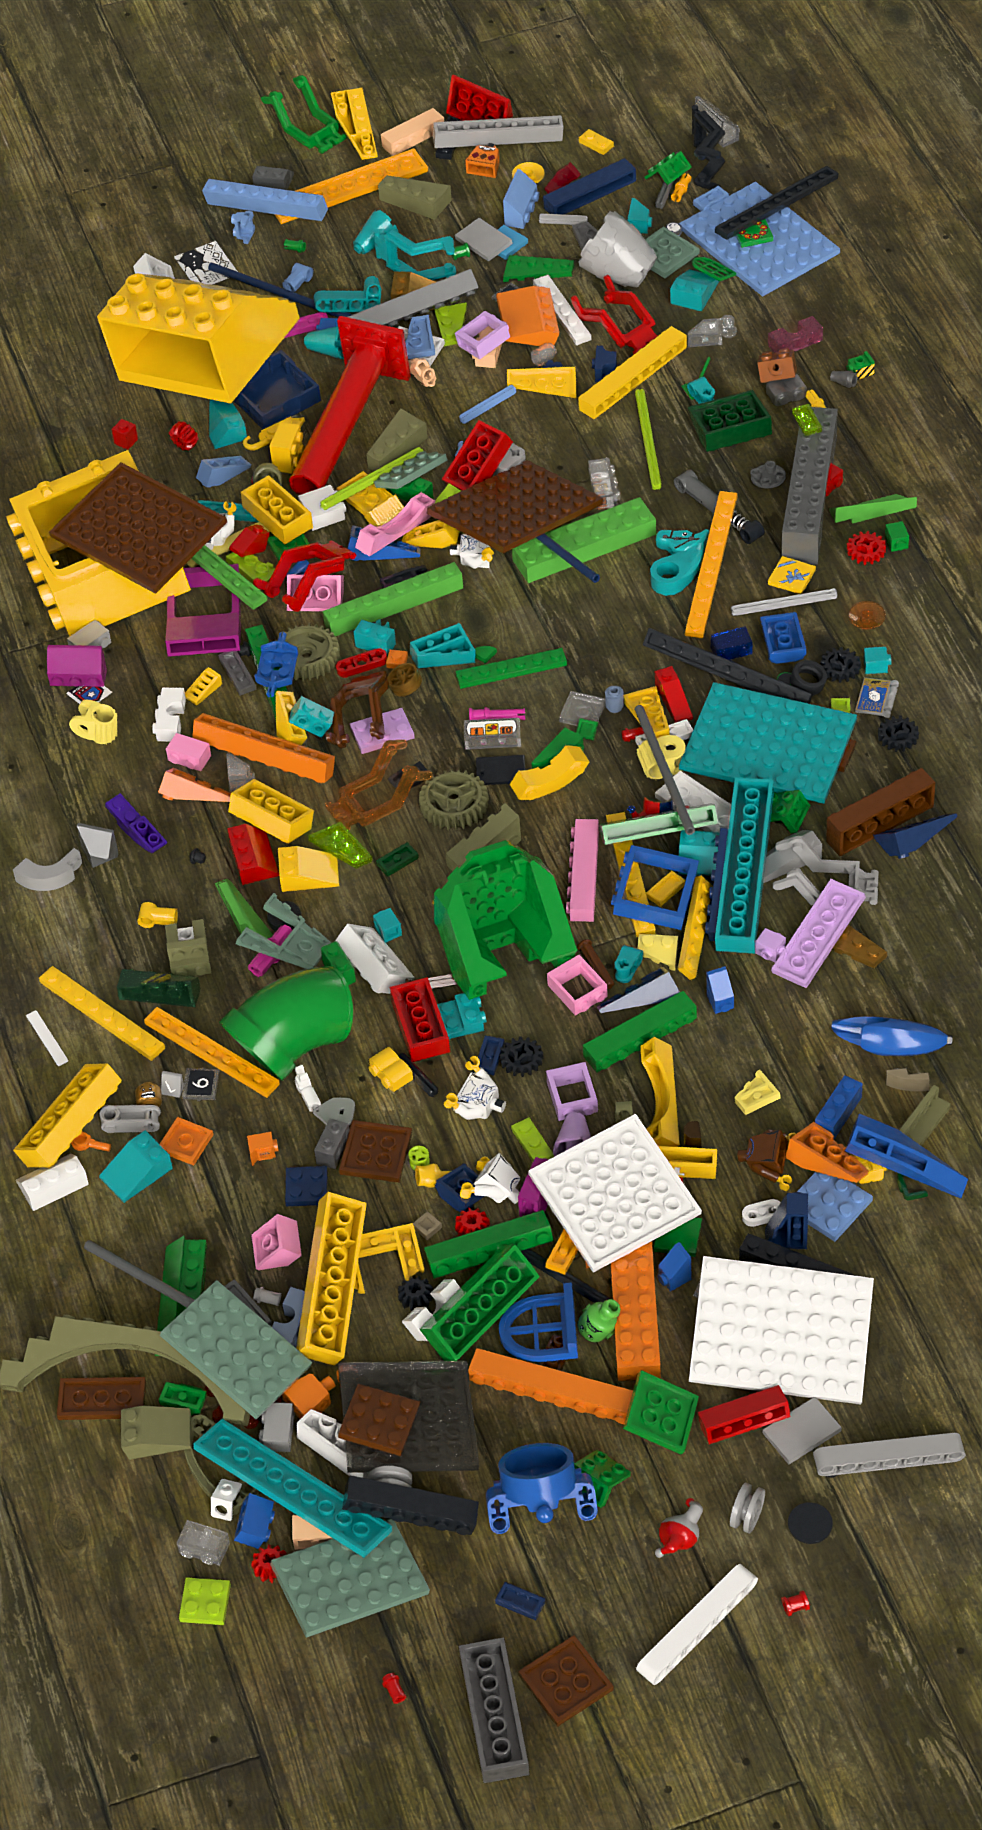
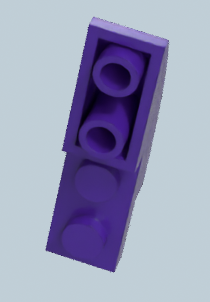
M121 793L105 803V807L117 819V824L148 852L154 853L167 844V841L146 817H141Z

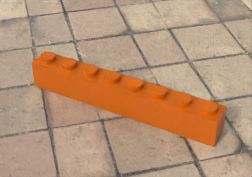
M204 713L194 720L192 738L209 743L210 746L218 750H225L233 755L246 757L251 761H258L285 772H292L300 777L313 779L318 783H325L333 776L335 760L333 755Z
M478 1348L468 1369L469 1380L475 1384L492 1386L500 1391H510L518 1396L532 1397L540 1402L554 1403L558 1407L572 1408L580 1413L594 1414L599 1418L612 1419L620 1424L625 1423L633 1390Z

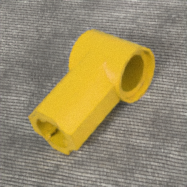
M145 902L141 904L137 922L144 928H151L154 924H177L178 910L175 908H161L153 903Z

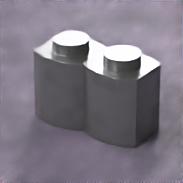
M798 374L793 378L770 381L766 384V393L775 406L785 405L790 401H798L806 397L807 387Z

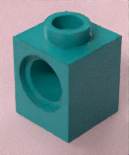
M391 908L379 911L373 915L374 928L385 943L402 936L401 923Z

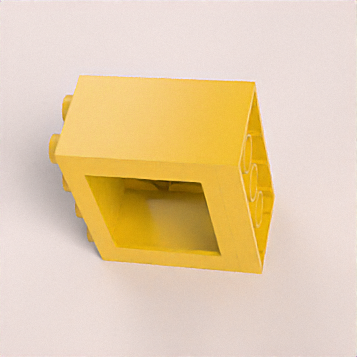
M128 450L102 461L94 460L89 463L88 467L51 482L43 481L37 485V488L9 499L15 513L6 516L14 536L21 533L24 535V537L16 540L24 560L30 557L34 558L33 561L26 563L34 583L44 580L45 584L37 586L45 607L55 604V608L48 610L49 616L56 631L65 627L69 637L94 620H97L103 626H107L162 603L169 596L174 595L176 597L191 590L183 567L155 594L90 558L63 569H56L55 566L59 565L58 560L53 562L50 554L68 547L50 537L49 531L120 462L138 471Z

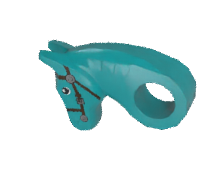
M708 529L697 534L688 530H661L656 534V546L661 550H667L671 555L655 561L650 568L651 587L654 591L665 596L675 595L693 581L702 565L704 548L707 545V537L710 532ZM667 574H671V575H674L675 577H673V578H663V577H661V576L667 575Z

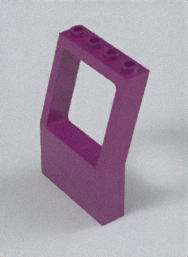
M230 564L240 574L239 564ZM202 567L183 568L190 588L222 585ZM232 593L231 613L176 617V597L174 595L167 597L165 640L167 655L181 656L240 651L241 599Z

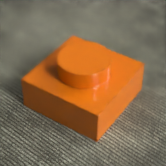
M390 650L386 662L387 668L394 669L406 663L408 651Z

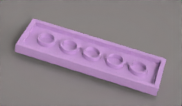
M830 879L772 967V973L807 988L866 898L865 893Z

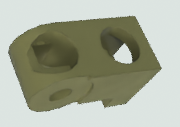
M632 1101L615 1102V1124L633 1115Z

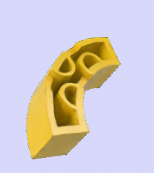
M565 745L562 751L550 760V765L540 769L537 767L530 770H518L510 786L519 800L540 798L558 791L572 782L578 775L584 772L589 764V760L580 747Z

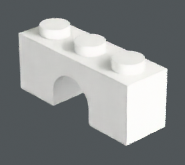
M162 688L161 695H158L157 703L159 708L155 710L156 723H153V734H156L157 741L171 742L176 733L181 734L180 717L174 716V714H184L186 704L184 688Z
M454 1279L443 1280L430 1293L436 1302V1309L433 1314L426 1307H416L402 1321L417 1341H428L419 1329L460 1289V1286Z

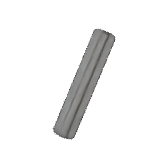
M542 213L539 215V223L575 225L588 222L586 215Z

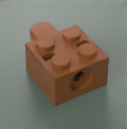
M783 348L779 352L765 351L762 355H759L757 363L761 383L795 377L797 367L794 350Z

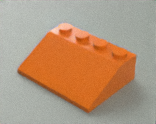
M530 286L497 293L496 298L501 321H505L509 326L510 338L506 341L554 348L559 336V328L550 288Z

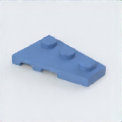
M429 315L416 316L411 319L408 337L405 340L408 359L435 355Z

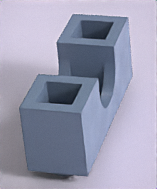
M290 1287L283 1302L285 1316L292 1317L293 1320L289 1323L274 1321L272 1328L296 1348L305 1291Z

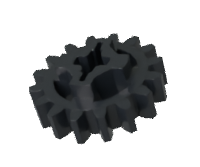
M840 647L838 651L832 648V652L826 651V656L822 655L820 665L825 669L827 678L832 677L833 682L838 679L839 683L842 682V679L849 682V678L855 679V674L859 675L861 662L860 657L856 656L855 651L850 653L849 648L843 651V648Z
M892 716V720L886 718L885 723H880V728H878V740L882 741V746L888 745V750L895 748V752L898 749L904 752L906 747L912 749V744L916 745L917 739H919L918 726H915V721L909 722L908 717L905 720L902 719V716H899L898 719Z
M519 1036L518 1041L511 1038L512 1043L505 1042V1048H501L500 1062L502 1068H506L507 1073L513 1071V1076L521 1073V1077H524L525 1073L532 1075V1070L538 1071V1066H542L543 1052L541 1045L537 1046L536 1040L530 1042V1037L523 1040Z

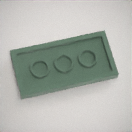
M426 451L419 452L415 458L405 460L403 465L393 467L391 472L381 474L380 478L374 481L375 487L399 489L447 461L446 454L438 452L427 453Z

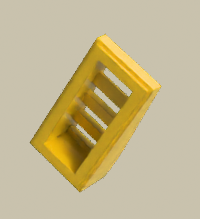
M209 667L205 669L185 692L186 699L197 706L222 685L221 675Z

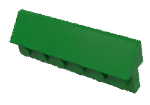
M182 1236L166 1246L162 1281L194 1300L204 1292L206 1240H185V1236ZM161 1293L157 1331L161 1332L187 1307Z

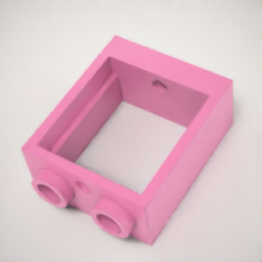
M580 955L547 973L548 986L575 1016L585 1012L592 1005L602 1002L608 997L607 984ZM581 974L594 990L575 1000L564 989L562 984Z

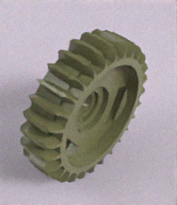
M310 623L308 626L301 624V627L295 625L294 629L288 628V632H285L287 634L285 641L298 648L294 679L296 681L298 678H301L302 681L309 678L311 681L313 677L318 680L319 675L324 677L325 672L330 673L331 669H335V664H337L340 658V648L337 637H335L333 632L330 633V630L328 628L324 629V626L318 628L317 624L311 626ZM305 653L311 654L309 657H303L302 655Z
M451 769L449 773H446L444 770L441 775L436 773V777L431 776L430 781H425V785L422 786L419 793V806L424 818L427 819L428 823L433 822L434 827L440 825V829L447 827L448 831L451 827L455 828V830H457V827L464 829L465 825L471 827V822L477 823L478 819H482L483 814H486V809L488 808L489 796L484 781H480L479 776L475 777L474 773L468 775L467 770L464 773H461L460 769L457 772H453ZM456 794L458 798L450 799L449 796ZM435 802L440 810L436 809L432 803Z

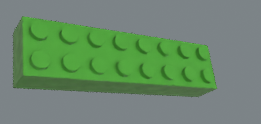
M639 497L551 530L545 534L583 563L656 535V519ZM536 538L512 549L513 562L527 583L572 567Z

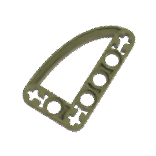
M195 1415L191 1418V1445L193 1444L194 1436L199 1439L215 1425L214 1422L204 1415ZM203 1423L204 1429L200 1426L196 1428V1424L201 1425ZM193 1448L184 1449L186 1461L192 1475L211 1499L216 1488L200 1469L194 1457ZM243 1480L238 1482L242 1484V1487L238 1493L239 1497L236 1496L233 1503L235 1501L237 1503L236 1506L233 1505V1515L240 1513L242 1503L249 1493L258 1495L260 1492L255 1488L251 1492H243V1486L248 1484ZM217 1505L227 1513V1509L224 1506Z

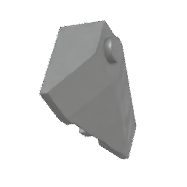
M802 830L783 839L786 840L798 835L802 836L822 859V843L813 831ZM774 847L766 856L763 883L782 876L793 868H800L806 864L792 848L778 851Z

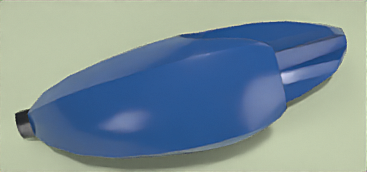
M853 1017L833 1020L831 1024L832 1030L842 1039L859 1045L870 1053L881 1056L927 1054L939 1050L945 1045H952L953 1039L952 1035L945 1034L929 1025L896 1018Z

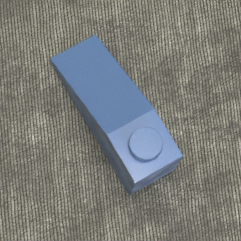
M242 456L201 460L196 478L205 487L219 486L249 469L251 464Z

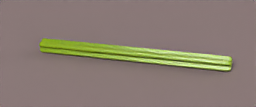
M637 389L635 396L651 485L654 490L661 489V479L645 391Z
M417 447L320 501V507L327 510L374 484V481L379 479L381 474L389 473L393 467L403 465L405 460L415 458L416 454L423 452V449Z

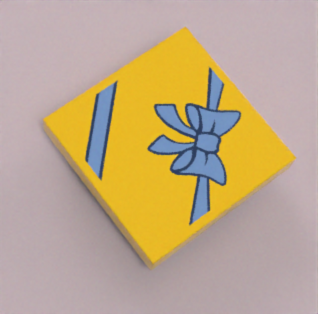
M782 556L768 579V585L802 594L816 571V566Z

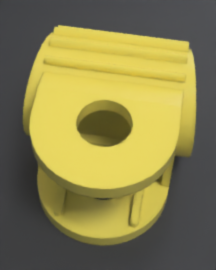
M93 700L81 701L78 707L81 716L72 717L69 723L72 731L82 738L94 740L99 744H107L115 740V736H117V713H115V709ZM80 725L87 727V730L81 728Z
M674 735L658 737V743L671 774L675 775L682 771L679 770V763L685 753V743L681 738ZM645 740L641 745H638L639 748L637 749V755L647 778L662 779L663 777L649 743ZM667 745H674L676 747L674 750H666Z

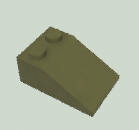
M138 1406L122 1409L121 1448L129 1460L192 1448L190 1408Z

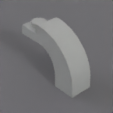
M73 848L63 859L49 866L37 865L25 858L13 869L15 880L25 888L36 891H50L61 888L75 879L74 871L82 864L80 851Z

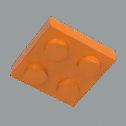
M177 1117L160 1145L170 1157L194 1166L213 1137V1130Z

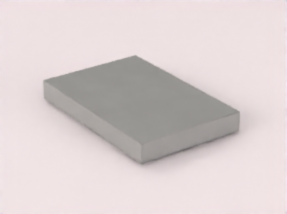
M481 218L476 219L455 235L457 241L463 245L467 242L470 250L488 262L513 244L512 239Z
M813 1397L791 1411V1417L774 1422L763 1429V1435L784 1460L791 1464L841 1432L842 1427L819 1400Z

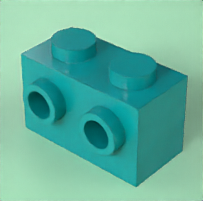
M301 696L291 709L289 723L322 737L332 725L334 711Z

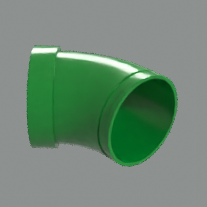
M324 966L301 970L281 977L261 988L237 1009L232 1008L219 1023L257 1061L280 1081H283L296 1067L294 1062L305 1053L320 1046L341 1043L348 1037L353 1023L352 996L345 978L336 968Z

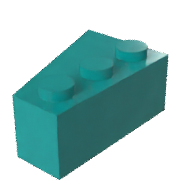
M460 623L410 642V655L417 668L475 663V649Z

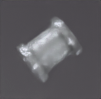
M725 315L720 319V325L723 327L722 335L726 338H732L737 334V328L734 326L735 318L731 315Z

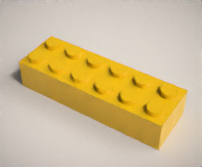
M108 1063L85 1064L13 1151L27 1167L54 1166L58 1161V1157L70 1147L72 1140L78 1137L82 1132V1128L94 1118L97 1110L105 1105L106 1099L116 1092L117 1086L122 1081Z

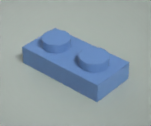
M717 186L694 199L693 205L700 211H704L729 197V194Z

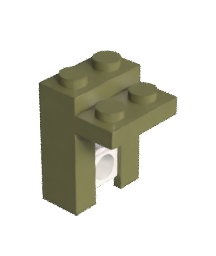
M203 919L192 921L193 927L177 929L176 923L165 925L167 952L173 979H183L185 977L202 976L211 973Z

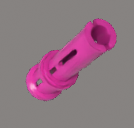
M488 707L484 709L469 708V722L525 720V715H517L525 714V708L490 710Z

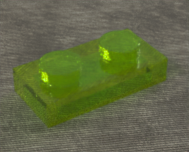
M809 404L792 408V414L805 436L822 432V426Z

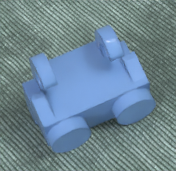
M252 211L237 212L232 214L231 223L235 224L233 236L243 240L244 244L249 243L255 231Z

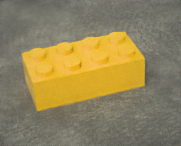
M269 475L241 491L243 508L284 544L313 528L311 512Z
M256 779L251 780L231 793L228 811L288 844L311 830L314 810Z

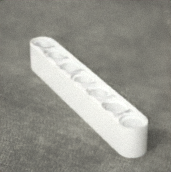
M736 1565L639 1662L636 1670L653 1685L658 1684L755 1587L758 1578L743 1565Z

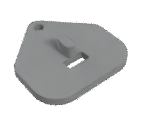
M332 1098L314 1108L313 1114L326 1125L329 1118L346 1122L350 1125L354 1116L355 1102L350 1098Z

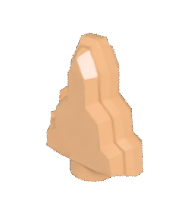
M415 358L408 360L410 373L425 387L435 385L437 379L435 372L429 366L426 359Z

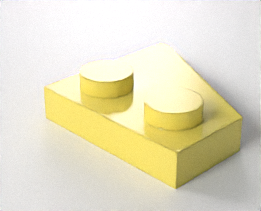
M639 934L637 949L643 950V957L650 958L657 964L662 962L668 965L670 970L675 971L678 936Z
M758 1070L755 1073L756 1077L751 1082L748 1081L744 1089L734 1097L736 1105L745 1115L780 1099V1092L761 1070Z

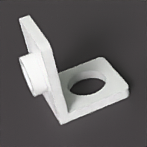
M221 1479L211 1496L212 1517L228 1521L232 1520L233 1501L242 1487L241 1483ZM216 1506H224L227 1509V1513H220Z

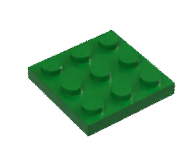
M641 1370L637 1375L623 1429L681 1455L686 1449L699 1396Z

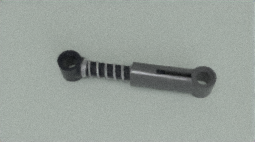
M688 469L674 479V485L680 493L686 492L714 514L719 495L700 482L692 470ZM734 511L731 525L740 531V536L745 543L751 544L765 534V530L759 521L754 520L751 522L745 520V517L742 518L741 514H737V511Z

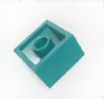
M685 830L681 831L679 856L699 860L696 876H711L712 869H716V864H713L714 852H718V847H715L716 835H719L720 832L695 831L693 834L687 835ZM678 872L679 875H687L686 873Z

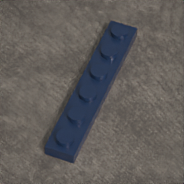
M720 828V834L716 835L715 847H718V852H714L713 864H716V869H712L711 881H714V887H710L709 898L712 899V904H708L707 916H710V922H706L705 933L709 934V941H715L728 828Z

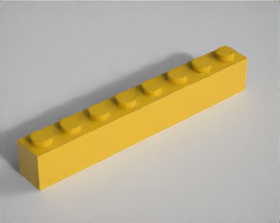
M672 326L663 331L658 337L651 340L649 344L628 358L627 361L616 367L614 371L606 375L601 381L594 384L592 388L581 394L578 398L579 411L592 419H596L687 348V335Z

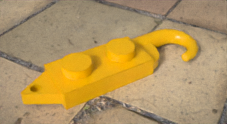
M290 416L280 422L298 424L301 427L305 422V418H292ZM280 422L261 430L259 433L260 441L255 444H248L247 441L250 439V436H247L243 440V446L247 450L255 451L269 445Z

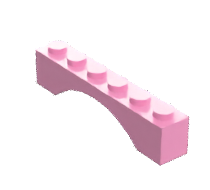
M422 492L411 498L402 511L388 523L381 526L369 524L361 529L355 548L368 556L373 555L428 520L431 516L427 514V508L434 505L435 500Z

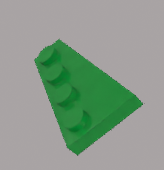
M509 255L503 282H509V279L524 281V278L529 277L537 279L549 275L550 278L571 277L574 269V260Z

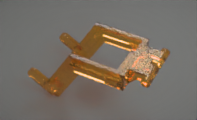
M406 740L385 741L371 772L339 788L340 799L334 804L328 802L325 805L333 818H336L337 823L344 832H348L351 829L350 826L358 822L362 827H365L401 809L414 781L432 778L433 773L431 771H419L416 766L408 765L403 768V775L391 800L369 811H365L353 795L381 782L392 756L397 753V750L407 747L408 743Z

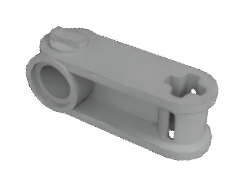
M108 1105L100 1110L101 1129L107 1133L143 1132L144 1130L155 1132L160 1127L158 1116L161 1110L155 1105Z

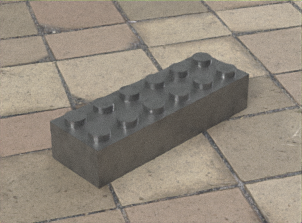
M504 1638L460 1645L461 1663L483 1782L489 1783L529 1775L528 1759Z

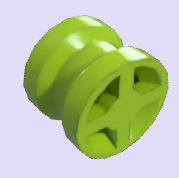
M415 1146L410 1149L408 1155L409 1164L414 1171L417 1165L426 1166L430 1164L428 1149L423 1146Z

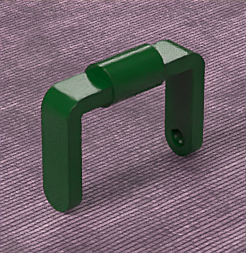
M897 1173V1184L905 1200H914L928 1196L927 1191L908 1194V1188L903 1178L904 1175Z

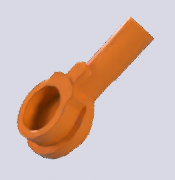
M83 1131L71 1142L72 1147L78 1151L86 1150L89 1147L107 1152L111 1150V1144L95 1141Z

